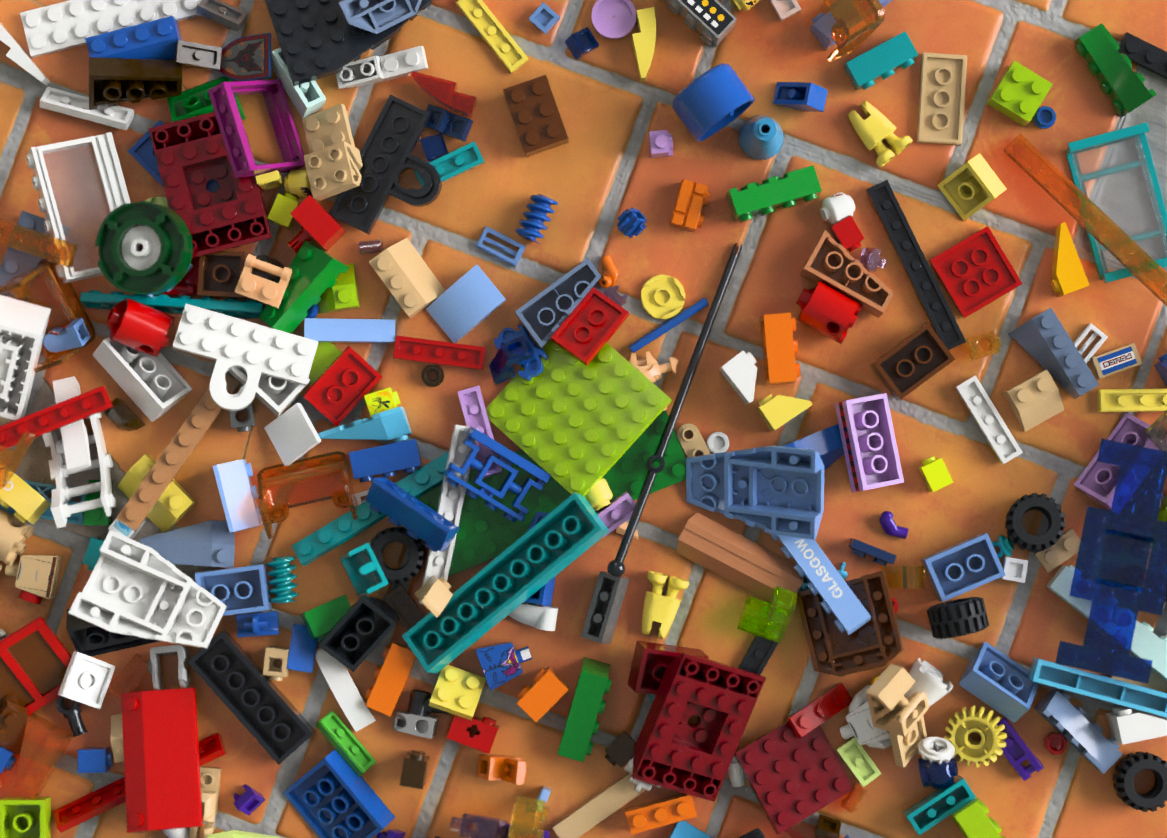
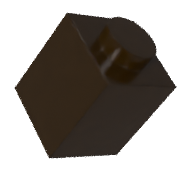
M623 730L605 748L607 753L605 758L613 766L618 764L622 767L634 755L636 741Z

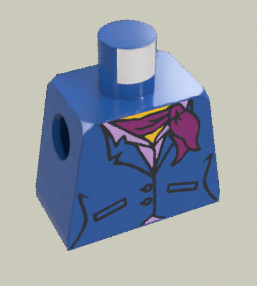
M513 642L476 648V653L490 691L522 674L523 670L520 663L532 659L528 646L515 650Z

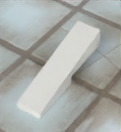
M0 23V41L11 48L6 56L48 86L50 83L49 79Z
M75 376L52 381L56 404L81 394L80 384ZM84 419L60 428L67 470L70 472L91 467L88 433Z

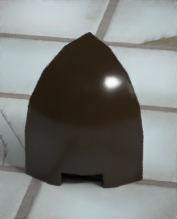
M115 398L112 401L113 407L104 411V414L120 429L131 431L145 425L121 398Z

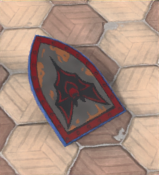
M271 33L245 36L230 42L222 49L219 72L236 81L271 78Z

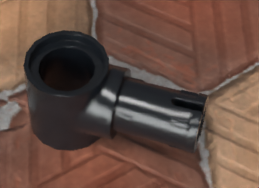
M411 690L408 713L420 716H427V714L432 712L452 715L451 713L428 706L431 693Z
M59 696L56 701V708L63 714L65 719H68L73 737L87 733L88 731L80 714L82 712L80 708L81 703L73 700V707L70 709L64 705L66 697Z

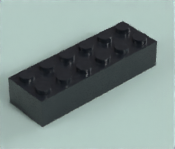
M227 630L218 634L209 643L207 649L203 648L188 661L191 667L278 765L316 732L268 676L263 675L260 667Z

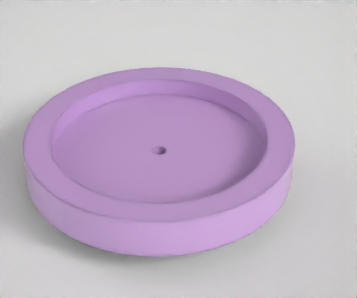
M598 0L591 14L593 27L601 36L607 39H620L627 36L636 23V10L630 0Z

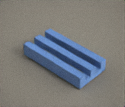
M485 226L476 244V247L515 267L526 246L487 226ZM487 233L519 248V251L516 252L486 237ZM483 241L515 256L514 260L483 245Z

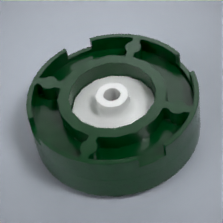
M145 201L123 204L114 209L104 219L96 238L100 260L97 262L100 270L112 285L125 292L142 295H156L166 292L183 279L191 264L193 243L190 231L184 220L175 211L163 205Z

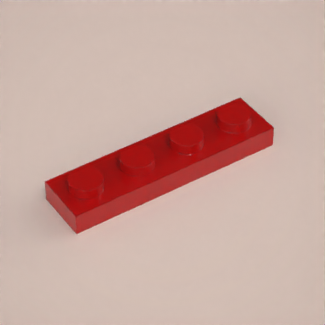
M396 335L393 358L483 370L486 347Z

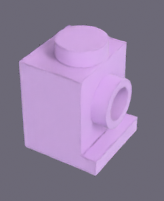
M667 130L650 131L648 135L650 157L673 156L671 133H668Z

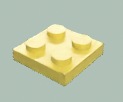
M447 665L440 672L428 706L472 721L486 678Z

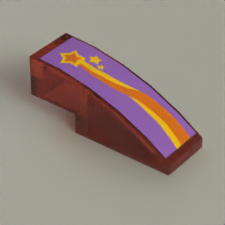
M412 71L411 76L415 83L433 100L458 114L470 118L473 117L477 102L476 97L456 92V82Z

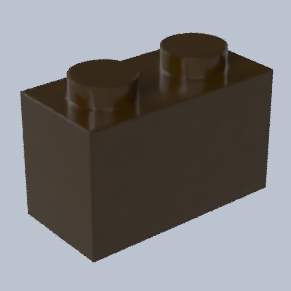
M412 750V753L406 754L400 786L423 789L430 759L429 756H425V752Z

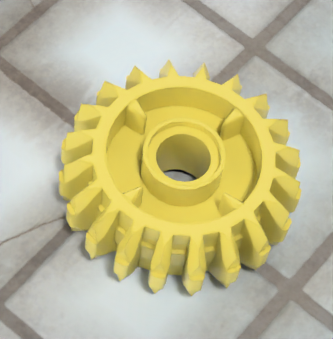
M972 706L970 712L964 707L962 714L958 711L955 712L954 716L956 719L950 718L948 722L951 726H946L945 731L950 734L945 735L944 739L952 741L951 743L955 748L954 756L960 755L959 763L966 759L967 767H970L972 761L975 762L976 768L980 767L981 761L985 766H988L989 759L995 762L997 760L996 755L1001 756L1003 753L1001 748L1006 746V742L1002 739L1007 737V733L1000 732L1005 728V725H997L1000 717L992 719L993 711L990 710L988 714H985V707H981L979 712H977L976 706ZM970 733H979L981 736V740H972L970 737Z

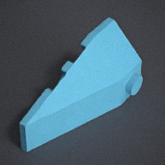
M400 406L372 415L373 418L359 419L353 421L350 425L338 426L317 434L320 439L395 440V443L408 440L407 435L412 434L405 408Z

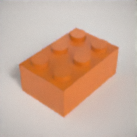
M791 312L763 315L760 318L766 385L794 383L800 376V365L795 363V355L798 354V342L793 340V333L796 331L795 317L791 318Z

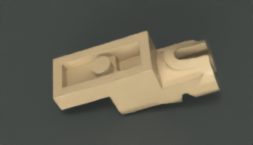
M200 766L202 822H206L203 838H207V835L214 832L221 780V768ZM191 827L189 838L199 837L200 827Z

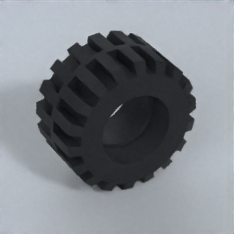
M1032 493L1031 495L1026 494L1014 502L1006 515L1005 528L1008 530V537H1011L1012 542L1019 545V548L1022 550L1027 549L1028 552L1044 551L1053 546L1063 534L1065 515L1061 512L1062 507L1060 504L1057 505L1052 497H1046V494L1037 495V493ZM1038 510L1047 517L1048 529L1045 533L1035 536L1025 531L1022 525V517L1027 511Z
M391 527L382 530L370 541V547L390 584H401L414 578L422 569L425 560V549L420 538L418 540L414 539L406 533L407 529L403 527ZM392 542L404 544L409 551V560L400 569L388 567L383 560V550Z
M980 597L953 600L934 605L927 610L933 638L946 639L984 630L989 626L984 600Z
M1141 751L1136 752V754H1128L1127 759L1122 758L1120 760L1122 763L1120 767L1116 765L1114 769L1117 771V774L1113 775V780L1116 781V784H1113L1118 792L1116 793L1117 796L1125 804L1142 812H1148V810L1153 812L1157 811V807H1165L1164 802L1167 801V762L1156 755ZM1143 769L1152 770L1155 776L1153 788L1145 794L1136 793L1133 785L1136 774Z

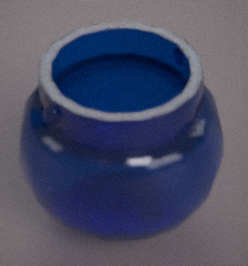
M922 757L918 760L920 776L924 787L931 786L934 789H945L952 785L954 777L958 776L955 758H951L949 762L942 761L941 764L935 761L931 763L929 759L924 760Z

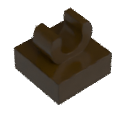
M820 814L816 822L815 838H839L841 821Z

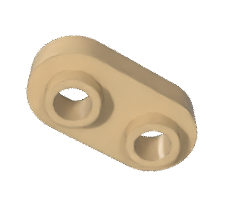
M684 424L678 429L677 438L687 458L695 457V452L698 450L702 451L703 455L710 454L699 429L695 425ZM688 430L693 433L691 439H686L684 433Z

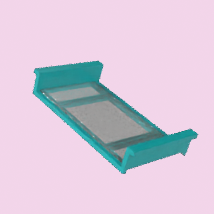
M1148 122L1068 143V149L1065 151L1100 280H1105V283L1167 267V211L1146 138V133L1150 131Z

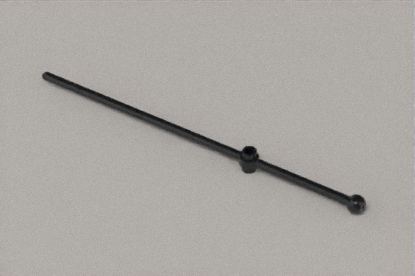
M737 243L734 244L655 455H652L647 460L648 473L615 560L609 562L607 566L608 573L614 576L621 577L625 572L623 562L657 473L664 469L665 462L663 456L742 250V245H740L738 253L734 254ZM657 461L660 466L655 468L652 466V462Z

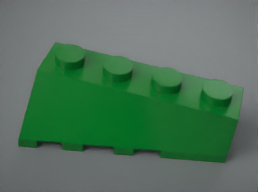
M1102 23L1074 42L1077 53L1086 59L1090 73L1093 76H1097L1101 82V90L1104 94L1110 96L1113 101L1112 106L1118 114L1121 113L1124 117L1157 95L1153 89L1147 90L1144 86L1145 78L1142 74H1137L1131 69L1132 61L1128 56L1117 51L1119 50L1118 43Z

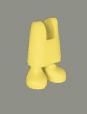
M863 101L860 107L868 118L863 120L854 110L848 114V117L867 149L870 151L874 148L878 155L876 164L881 168L895 157V154H900L913 140L910 136L897 137L893 133L897 128L867 101ZM882 140H886L892 150L888 149L882 143Z
M648 571L647 578L652 582V592L646 591L642 634L649 636L653 625L652 622L655 621L661 623L658 628L657 638L664 639L681 602L676 596L680 590L688 588L689 581L670 576L667 593L663 596L662 591L668 575Z

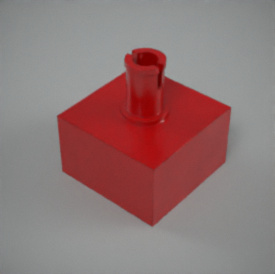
M309 195L290 213L300 223L302 230L287 244L298 253L304 241L309 242L312 239L313 241L316 240L328 251L346 232Z

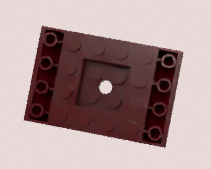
M215 112L149 128L168 207L184 220L190 231L193 243L192 258L271 238L269 219L261 188L257 184L255 176L235 178ZM213 180L217 181L219 189L216 192H209L207 184Z
M682 652L668 664L635 744L632 778L715 802L766 677ZM698 715L696 723L688 724V719L691 716Z

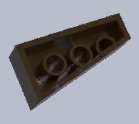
M89 57V110L97 109V106L108 104V107L117 106V102L131 101V103H136L148 97L155 100L182 95V65L174 64V60Z

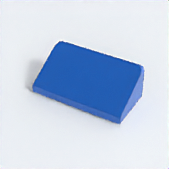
M293 625L287 669L313 673L318 638L311 639L305 625Z

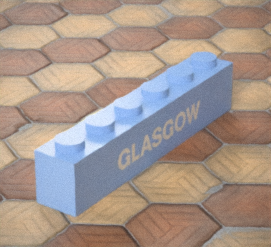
M770 534L774 541L778 539L783 547L780 549L786 558L794 560L796 565L793 567L799 576L803 577L805 575L810 583L807 586L813 595L818 594L823 601L820 604L826 613L832 612L837 619L834 623L841 633L845 631L849 636L871 620L869 613L815 540Z

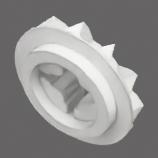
M926 737L918 744V754L922 755L924 760L929 759L931 763L935 761L941 764L942 761L949 762L951 758H954L955 748L951 742L944 738Z

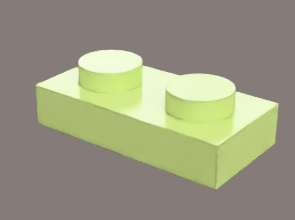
M855 736L836 749L863 787L882 774L864 748L858 743Z

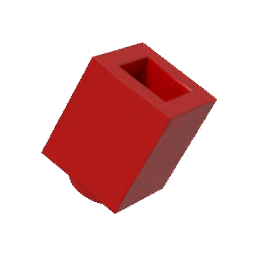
M851 215L829 228L836 242L840 243L846 250L848 249L850 253L861 247L860 242L865 239Z

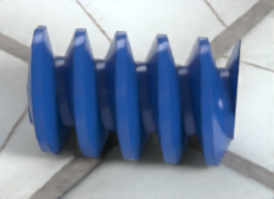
M537 194L530 196L534 204L528 203L526 207L531 212H523V216L527 220H520L519 224L523 228H516V233L531 242L540 244L536 238H544V235L539 231L548 229L543 222H551L547 213H555L550 206L558 205V202L544 195Z

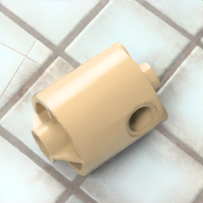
M1 508L0 560L11 566L17 555L21 556L25 551L27 544L24 542L26 538L29 539L35 527L26 522H21L17 517Z

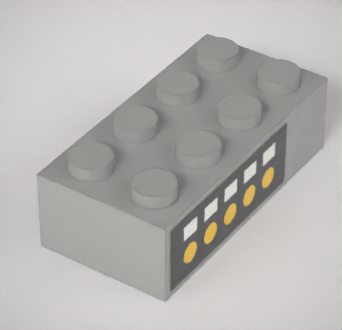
M665 0L668 3V8L675 15L680 14L685 19L684 23L691 30L696 29L701 34L700 38L709 46L712 44L716 48L735 27L737 18L718 0Z

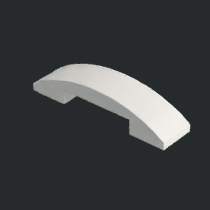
M319 648L316 650L315 658L354 730L357 732L375 722L376 719L373 713L366 706L367 702L361 696L346 666L323 649Z

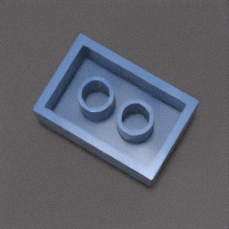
M988 533L978 534L921 559L937 599L940 602H945L1005 576Z
M267 564L195 573L196 584L203 587L227 606L223 616L272 609Z

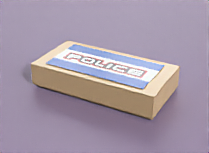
M1135 343L1091 358L1098 379L1142 364Z

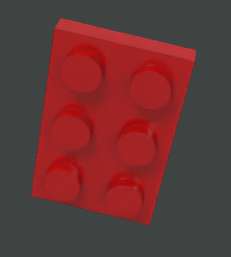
M593 287L551 336V341L587 366L627 319L629 312Z
M348 346L303 394V397L337 427L383 376Z

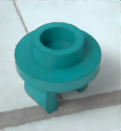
M1004 535L998 537L999 541L992 542L993 547L998 546L1000 548V552L997 554L998 558L1004 555L1007 557L1012 556L1014 545L1009 537L1006 538Z

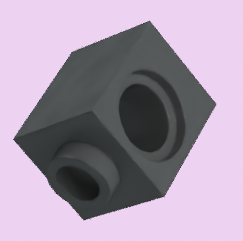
M254 399L244 408L248 412V419L245 422L238 420L237 415L241 410L229 411L231 428H237L238 432L251 431V427L257 426Z

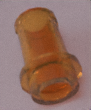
M854 783V789L848 793L844 800H841L842 804L840 806L850 813L857 810L856 806L867 792V790Z

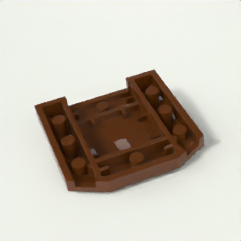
M885 571L845 581L871 616L869 622L849 636L845 631L842 633L839 631L834 623L837 619L832 612L826 613L820 604L823 600L818 594L814 596L810 590L797 593L796 597L814 671L842 677L883 667L904 650Z

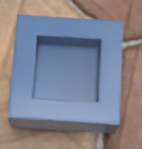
M543 2L528 20L546 35L558 22L560 16Z

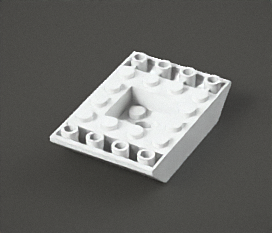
M0 295V426L25 417L43 338L51 308Z

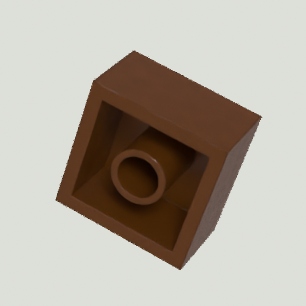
M219 251L200 256L197 295L200 297L247 300V297L235 293V289L248 254L246 252Z

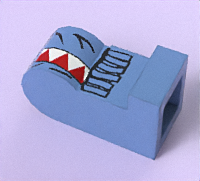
M78 318L74 319L66 328L54 327L43 338V344L50 352H60L83 347L91 336L83 319Z

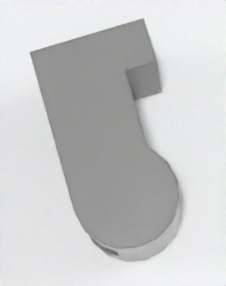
M396 711L393 730L432 739L436 735L439 717L431 715L420 716L405 711Z

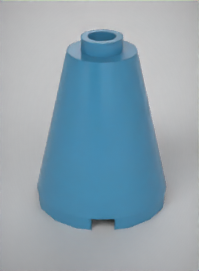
M757 115L749 118L744 122L739 132L740 148L752 159H770L779 152L783 144L782 128L776 120L769 116Z

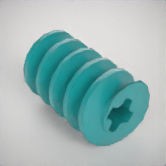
M296 557L272 558L273 561L267 563V566L273 567L274 570L268 572V575L275 577V579L268 581V584L275 586L274 589L269 590V593L276 595V597L270 599V602H296L292 598L298 596V592L291 589L297 587L298 584L291 582V580L297 578V574L290 573V571L296 569V565L289 563L295 560Z

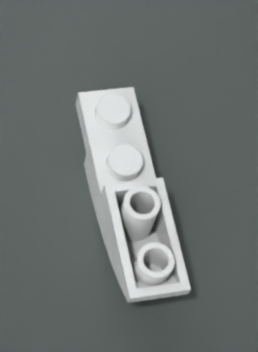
M418 46L380 57L372 56L350 62L343 67L342 71L336 74L339 89L370 85L410 76L411 73L426 70L428 65L424 47Z

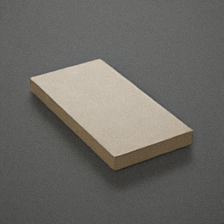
M922 53L916 143L962 145L968 55Z

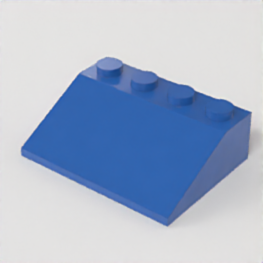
M336 749L283 792L284 796L319 838H372L395 818L363 777H359Z

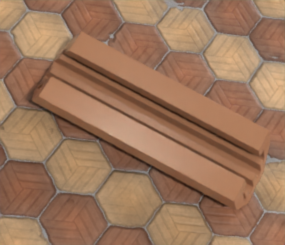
M697 512L686 522L677 541L676 553L782 608L795 599L804 581L803 577H800L793 567L796 563Z

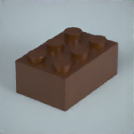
M546 75L503 89L526 157L568 143V136Z
M927 323L870 366L896 401H899L953 362L955 358L929 323Z

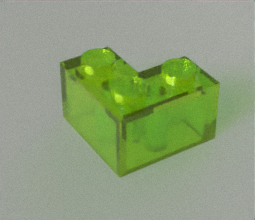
M776 586L769 603L747 596L740 613L737 629L781 643L794 613L798 593Z

